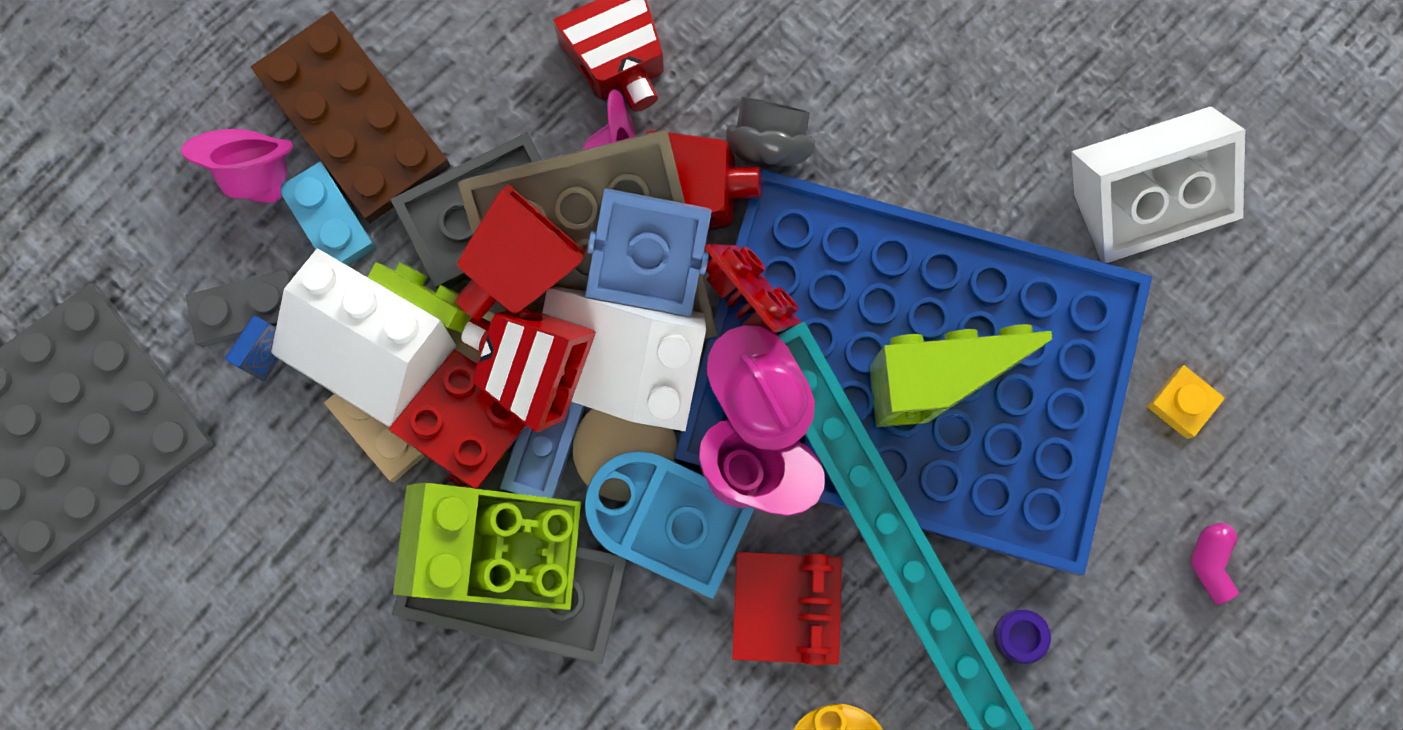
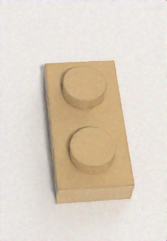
M334 394L324 402L389 481L394 483L425 457V455L388 430V426L338 395Z

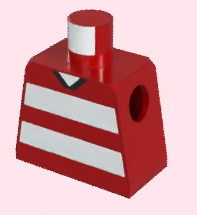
M595 0L553 19L561 48L601 100H607L609 93L615 89L624 94L633 112L645 110L658 100V95L650 80L664 72L663 53L647 0Z
M524 308L516 315L509 310L496 313L491 322L483 317L481 320L471 318L463 330L462 342L481 353L473 375L475 385L535 432H539L565 420L596 331Z

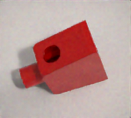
M655 130L646 131V134L652 133V132H656V131H655ZM668 132L685 204L710 208L712 210L708 230L729 226L733 223L734 198H761L763 188L761 167H735V156L727 141Z
M507 184L494 199L456 263L459 269L472 280L456 297L455 301L465 313L476 320H481L496 301L516 315L576 268L583 260L586 251L513 187Z

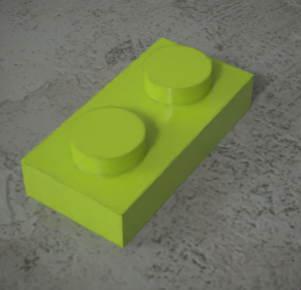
M375 262L367 277L438 318L445 327L463 333L466 324L472 318L456 303L455 299L459 295L458 293L442 285L438 287L436 292L423 285L427 279L426 275L401 262L398 263L395 270Z

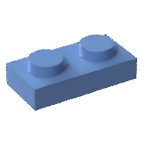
M571 401L565 420L542 431L535 432L526 426L516 439L500 489L515 494L555 498L585 406Z

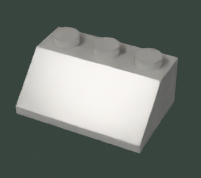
M1211 106L1071 151L1074 196L1099 258L1103 263H1109L1243 218L1245 129Z
M317 248L284 288L271 353L390 428L451 352L457 348V345L441 320Z

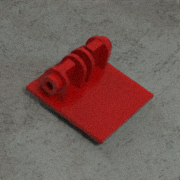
M707 244L704 247L713 258L706 268V272L709 274L706 280L709 284L712 285L722 299L728 298L738 289L728 299L726 305L731 308L746 298L748 303L736 314L739 320L745 318L754 310L756 311L743 322V325L761 326L780 335L783 333L782 331L789 330L802 323L795 315L799 310L795 301L783 288L778 286L774 289L762 275L766 270L764 264L751 249L746 246L741 249L738 245Z
M454 349L388 430L449 473L446 477L456 486L465 487L467 484L471 488L478 489L526 425L475 385L473 375L477 363Z
M737 552L732 660L839 665L842 557L822 554L792 555Z

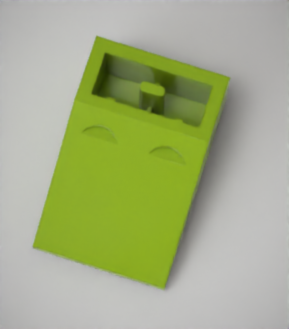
M1022 324L1001 328L997 336L978 337L977 330L964 329L944 334L945 340L924 342L923 335L906 334L892 337L890 345H884L869 365L876 427L929 423L1052 340V331L1033 332L1032 325Z
M426 482L407 485L393 595L570 610L581 502Z

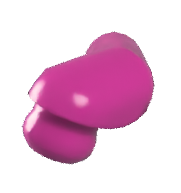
M1216 523L1203 529L1199 534L1191 556L1192 568L1215 605L1225 603L1239 594V591L1225 570L1233 548L1237 544V533L1233 527L1225 523Z

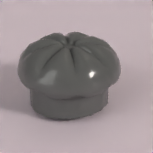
M741 97L737 126L732 124L726 130V141L732 152L741 159L750 162H763L768 165L774 164L777 166H794L808 159L816 146L814 138L807 136L810 112L754 98Z

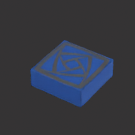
M254 315L227 354L225 360L264 382L279 360L271 353L276 328Z

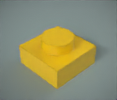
M1183 365L1173 372L1146 407L1184 438L1190 439L1196 436L1225 397Z

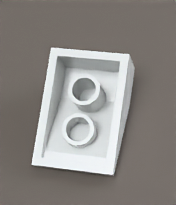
M559 286L550 287L546 291L543 308L544 314L596 331L572 402L631 422L686 431L706 333L704 313L692 311L691 317L588 298L585 297L586 291Z

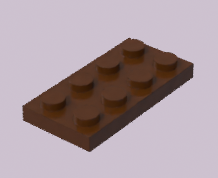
M332 10L250 66L369 224L394 207L390 199L435 178L451 166L448 159Z

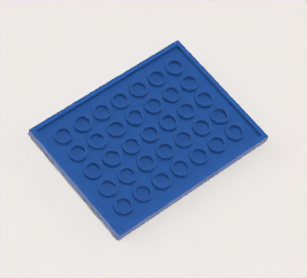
M761 169L763 180L761 198H749L736 245L741 249L745 246L751 249L764 264L766 270L762 275L774 289L778 286L783 288L797 304L799 310L795 315L801 322L804 321L922 531L1077 576L1085 575L1152 276ZM738 289L726 299L720 297L714 318L718 336L710 337L707 342L693 391L686 431L681 432L674 460L677 462L701 468L699 462L700 442L708 429L720 421L729 420L711 388L707 375L708 355L715 341L728 330L743 326V322L756 312L754 310L748 316L739 320L736 314L748 303L746 298L731 308L726 305L728 299ZM1022 324L1032 325L1033 332L1052 331V340L929 423L876 427L869 365L884 345H890L892 337L906 334L923 335L924 342L945 340L944 334L964 329L977 330L978 337L997 336L1001 328ZM806 435L801 437L798 441L807 445L816 455ZM823 468L825 473L824 490L818 502L846 509Z

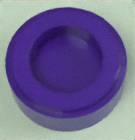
M1012 610L1005 613L997 621L994 628V643L999 653L1007 660L1014 663L1031 664L1039 661L1047 653L1051 643V633L1048 624L1039 614L1030 610Z

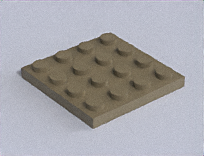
M667 129L463 179L458 182L472 234L475 233L496 196L509 184L586 252L581 263L553 285L580 291H586L592 260V254L587 253L591 231L597 232L605 188L685 203ZM699 274L692 311L704 313L706 324L704 339L718 335L704 277ZM546 291L525 308L543 313ZM498 301L493 305L495 314L507 311Z

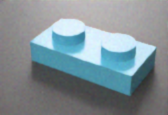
M321 161L281 186L283 198L315 250L318 248L348 266L377 249L328 169Z

